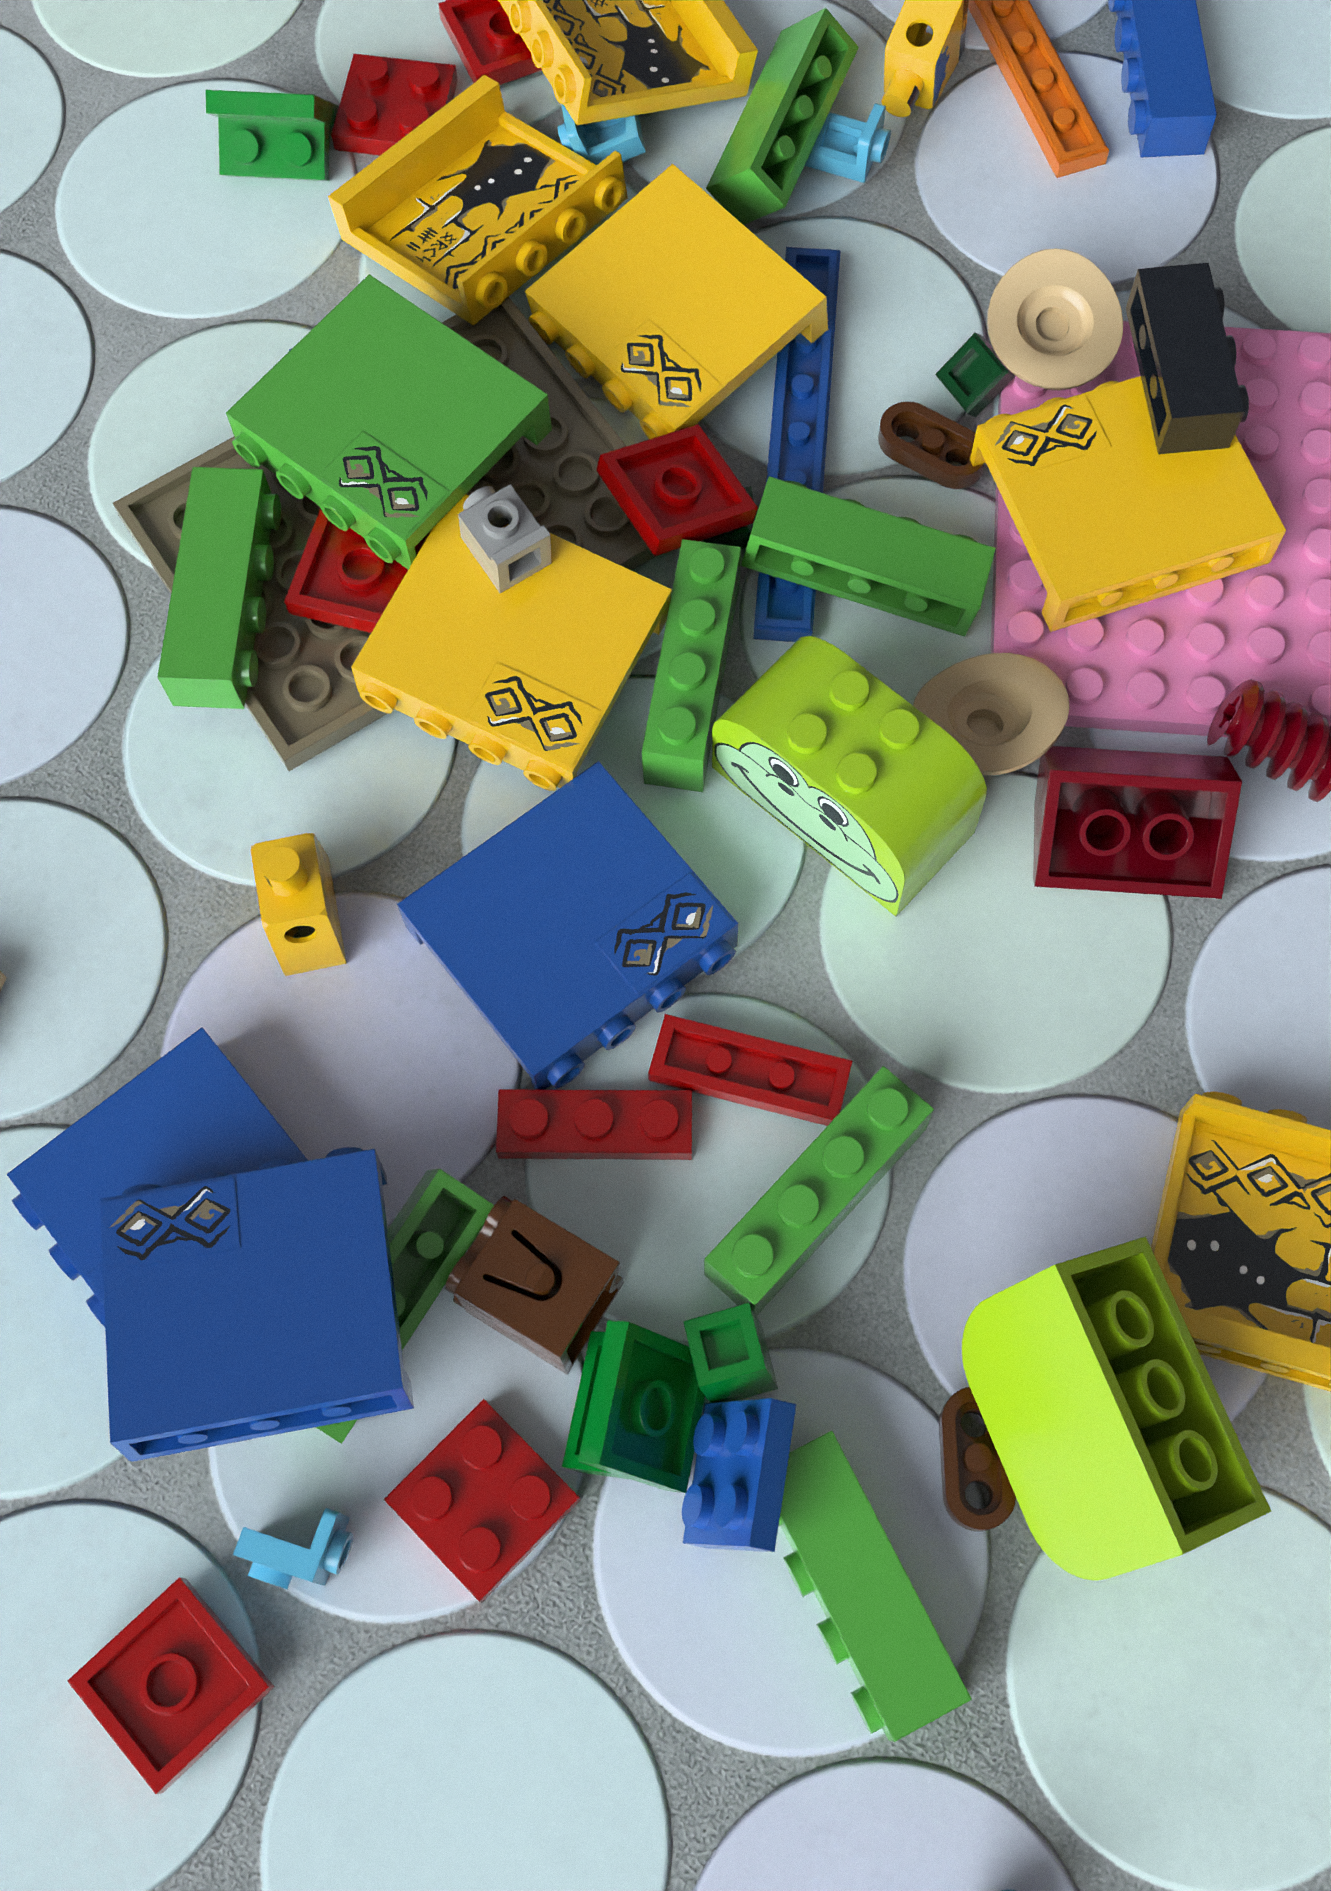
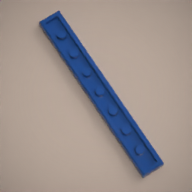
M786 247L785 261L826 296L828 330L813 343L799 333L777 353L766 483L770 476L783 481L799 482L811 490L823 493L841 250ZM759 572L753 639L796 642L803 636H813L816 590Z

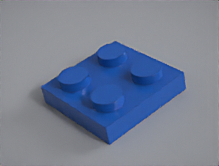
M774 1398L705 1404L704 1414L696 1425L693 1437V1446L697 1457L692 1485L688 1488L682 1504V1520L685 1525L682 1543L708 1549L775 1552L796 1404Z

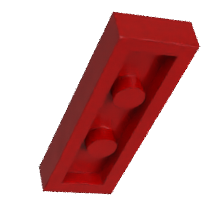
M665 1014L649 1068L648 1078L652 1082L683 1090H692L695 1093L828 1126L841 1111L853 1061Z
M499 1089L496 1154L498 1159L692 1160V1090Z

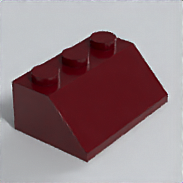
M1052 746L1040 757L1034 802V887L1222 899L1242 780L1229 758L1223 756Z

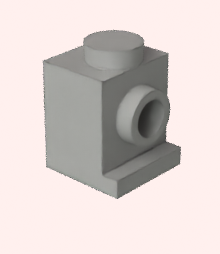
M511 484L497 492L491 486L482 487L465 500L463 504L464 511L458 514L461 538L499 593L504 592L551 564L550 533L544 525L540 526Z

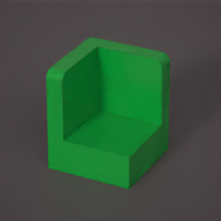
M750 1303L683 1321L698 1386L710 1403L737 1401L778 1389L763 1327Z

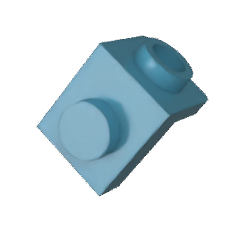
M875 103L866 123L829 112L805 166L865 183L873 162L882 163L888 149L891 130L884 128L886 106Z
M561 104L564 123L557 128L562 145L592 163L598 165L614 151L621 154L622 163L646 152L639 115L576 125L564 104Z
M325 1508L310 1549L243 1527L233 1555L252 1561L248 1576L266 1583L288 1589L292 1577L295 1576L325 1586L329 1574L338 1575L347 1560L353 1540V1533L345 1531L349 1517L340 1512Z

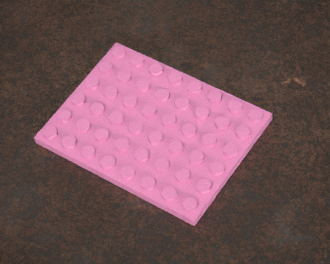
M1123 321V335L1117 354L1110 365L1095 379L1072 389L1049 390L1033 386L1015 376L999 393L998 415H1013L1039 407L1052 398H1069L1092 391L1108 381L1122 382L1141 376L1129 321ZM1224 327L1226 336L1231 335L1235 340L1236 364L1234 369L1238 385L1246 387L1249 399L1247 419L1239 424L1235 434L1286 529L1271 562L1050 632L1041 613L1047 591L996 485L994 548L996 549L993 563L991 653L1024 655L1045 664L1054 671L1063 682L1069 696L1070 709L1065 726L1208 736L1209 728L1221 703L1237 686L1250 679L1262 683L1265 690L1264 693L1271 690L1284 695L1286 704L1291 702L1300 703L1305 706L1308 715L1317 713L1326 717L1329 726H1331V333Z

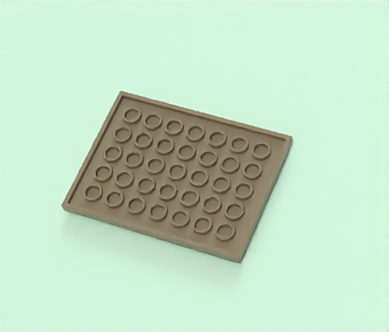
M510 297L506 298L498 307L494 308L474 326L458 315H454L441 322L548 394L552 431L538 445L522 436L466 494L470 496L473 492L485 486H491L497 492L511 484L540 526L544 525L549 533L629 570H633L655 557L596 471L600 454L626 447V445ZM232 437L113 502V505L122 522L171 594L192 467L263 469L271 493L278 494L280 497L281 523L278 530H271L269 545H271L273 550L274 570L271 581L263 582L261 597L264 598L266 605V625L263 633H256L253 650L256 651L258 657V679L254 687H248L245 707L287 770L291 771L388 713L373 708L360 697V692H358L351 669L371 633L289 614L284 602L316 521L320 506L306 496L303 499H298L291 495L281 485L276 474L263 465L255 468L248 464L235 450L232 444L235 437Z

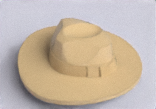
M1053 248L1044 249L1026 256L1004 274L990 299L987 311V328L992 347L997 356L1014 375L1036 387L1049 390H1066L1092 381L1110 365L1121 344L1123 316L1113 286L1095 264L1076 252Z
M1013 653L984 654L958 662L930 679L920 689L913 703L915 708L943 728L962 745L975 761L982 775L1010 773L1037 760L1054 745L1061 735L1070 709L1067 690L1054 671L1033 658Z

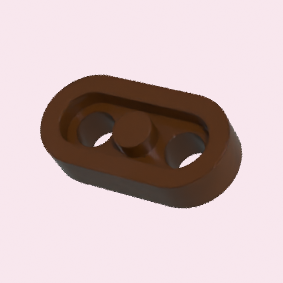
M916 402L894 404L882 415L878 442L883 453L892 460L951 489H963L975 484L981 478L984 471L985 463L973 467L970 461L976 434L974 431ZM908 436L914 439V441L907 442L900 437ZM958 462L963 466H954L949 463Z
M966 1387L954 1393L947 1400L939 1416L942 1494L946 1511L954 1522L967 1530L982 1532L991 1530L1008 1519L1014 1509L1016 1496L986 1424L984 1434L980 1437H971L962 1429L961 1419L966 1413H975L983 1419L970 1387ZM979 1483L987 1489L989 1502L985 1508L977 1509L967 1502L965 1490L968 1484Z

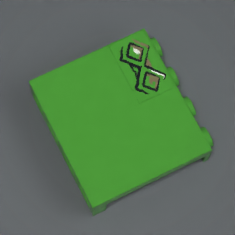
M370 274L226 412L235 437L232 444L237 453L248 464L255 468L263 465L276 474L281 485L291 495L298 499H303L305 496L320 506L327 519L337 528L343 531L351 528L365 538L370 549L383 561L392 563L395 560L407 569L410 568L417 556L415 546L522 436L538 445L552 431L548 394Z

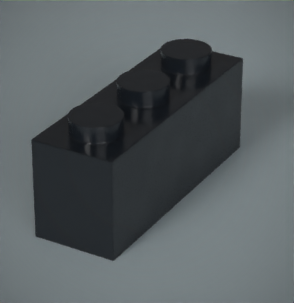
M1209 263L1138 269L1126 305V312L1158 454L1229 448L1239 424L1247 419L1249 399L1246 387L1238 385L1234 369L1236 364V344L1233 336H1226L1222 320L1224 316V295L1220 287H1214Z

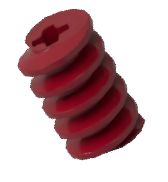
M1250 679L1241 683L1225 698L1217 710L1207 736L1208 746L1214 744L1224 734L1228 736L1224 747V755L1233 758L1244 746H1247L1249 749L1245 758V766L1255 769L1268 757L1270 760L1266 769V777L1276 780L1289 768L1291 771L1287 780V788L1298 791L1310 779L1312 782L1308 791V798L1315 802L1324 799L1331 791V726H1329L1327 718L1317 713L1308 715L1305 706L1300 703L1291 702L1286 704L1284 695L1271 690L1264 693L1263 685L1258 681Z

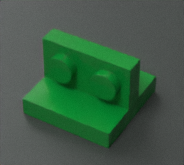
M205 90L206 114L218 117L219 175L329 181V128L334 126L339 105L309 94Z
M608 1320L605 1332L591 1331L562 1467L579 1473L631 1479L665 1491L686 1493L695 1451L693 1446L694 1431L701 1418L705 1395L698 1386L689 1346L627 1321Z

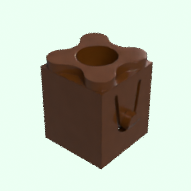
M502 1196L488 1214L474 1243L454 1266L446 1281L445 1290L454 1295L453 1302L464 1308L467 1313L560 1371L568 1374L587 1344L590 1332L595 1331L624 1282L623 1277L618 1275L621 1269L619 1261L518 1200L514 1199L512 1201L506 1196Z

